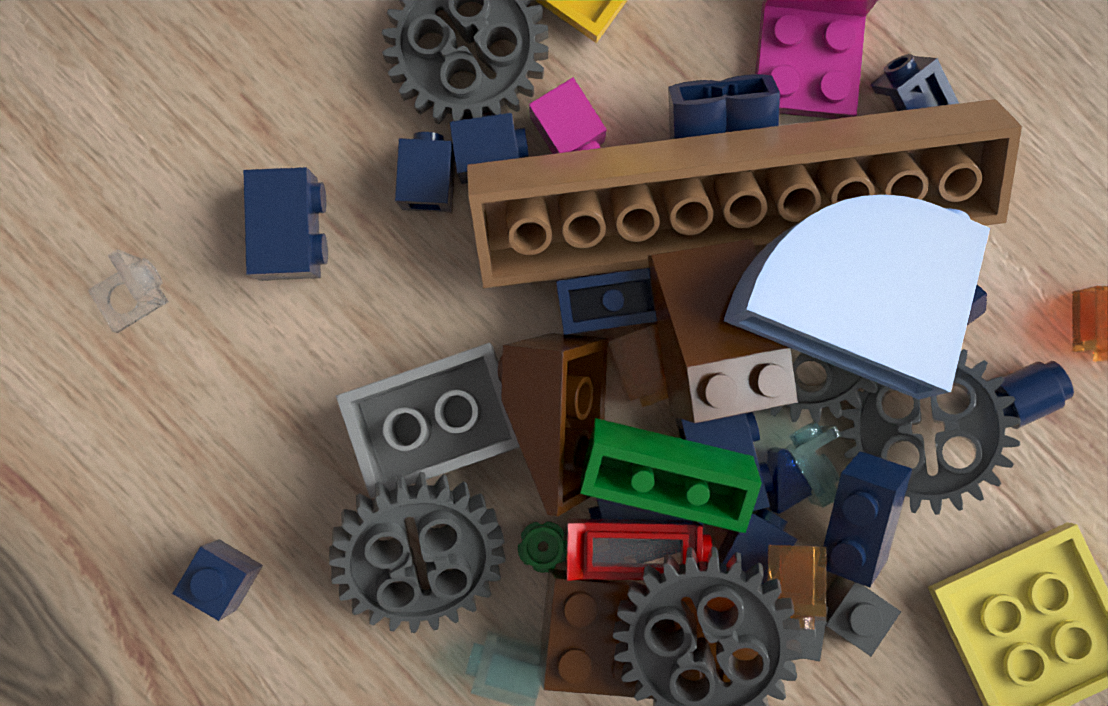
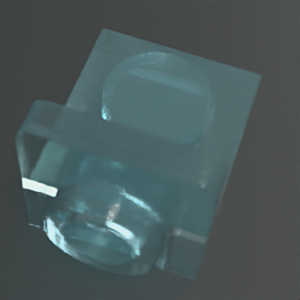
M812 422L789 435L792 444L780 451L811 504L824 508L834 502L837 491L835 483L840 478L825 454L818 456L815 450L836 439L841 433L836 425L820 427L818 423Z

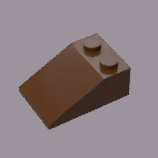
M752 239L647 255L671 416L692 423H699L798 402L791 348L724 321L737 284L743 273L757 256Z
M549 333L503 345L497 369L499 381L502 383L501 400L545 511L549 516L558 517L591 497L580 494L581 473L595 418L605 420L608 338Z

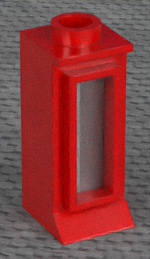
M567 518V581L581 579L644 580V568L647 565L655 568L661 574L664 573V555L668 553L679 565L686 564L687 548L692 547L699 562L707 561L708 554L712 548V538L710 534H703V525L691 520Z

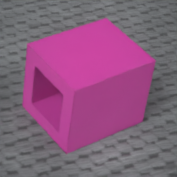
M574 77L529 104L530 119L552 154L598 149L605 142L607 129Z

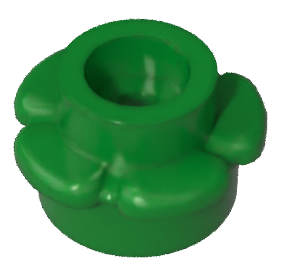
M546 521L544 524L533 522L527 525L521 533L522 542L518 544L517 548L521 561L525 565H531L536 572L547 573L549 569H555L556 564L563 563L567 558V541L563 538V529L551 521ZM545 541L548 544L546 551L539 550L538 544Z

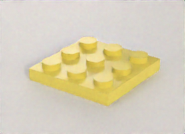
M1067 522L928 587L983 706H1071L1108 688V588L1077 524Z

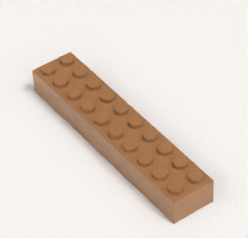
M996 99L469 164L467 165L468 195L483 289L649 268L647 255L745 239L753 240L756 252L759 254L784 231L821 209L846 199L868 195L905 196L923 200L943 208L957 209L968 214L970 220L984 226L1006 223L1022 125Z

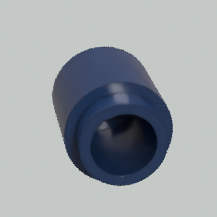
M1037 361L1004 376V381L994 391L997 398L1014 396L1015 401L1002 409L1004 416L1020 418L1021 423L1011 427L1013 429H1019L1062 409L1065 406V401L1071 399L1074 395L1073 385L1068 374L1055 361H1049L1045 364Z

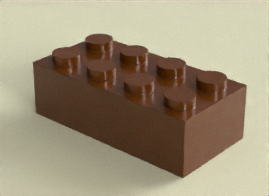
M548 570L538 665V677L543 690L634 698L635 687L639 680L632 682L622 681L623 666L627 662L616 661L614 658L616 644L622 641L613 638L615 622L622 621L617 616L620 601H631L627 595L630 582L634 581L646 586L644 580L581 579L567 581L566 570ZM683 597L681 600L686 603L697 620V638L704 637L706 639L693 601L689 597ZM725 597L712 598L706 603L709 608L721 612L729 610L734 606V602ZM663 619L655 623L656 627L663 632H675L682 628L679 623L671 619ZM707 640L721 680L723 682H730L731 680L717 661L716 642L710 643ZM741 648L732 653L734 657L740 660H750L759 654L750 648ZM694 669L685 670L680 673L682 677L693 681L701 680L706 676L699 670ZM651 695L645 699H654V697Z

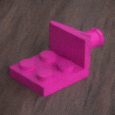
M763 0L755 74L773 76L780 91L779 114L826 119L857 116L866 16L878 0Z

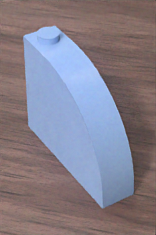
M868 195L840 201L821 209L784 231L754 258L733 292L724 321L916 399L949 393L952 389L990 228L970 220L968 214L963 211L943 208L923 200L905 196Z

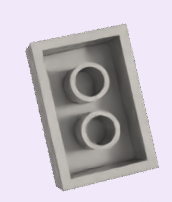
M491 343L336 395L370 499L376 497L375 483L377 482L382 483L389 491L396 489L397 475L401 474L409 486L416 483L420 472H424L426 478L429 479L520 447L501 400L502 383L499 381L497 372L499 361Z

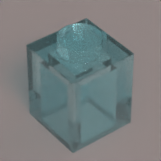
M488 631L484 645L474 643L465 674L475 677L471 694L513 706H535L541 685L540 677L543 657L540 652V645Z

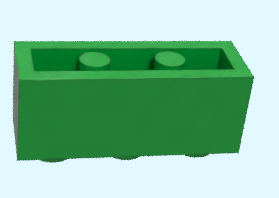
M595 418L582 464L580 494L746 533L762 482L754 457L751 455Z

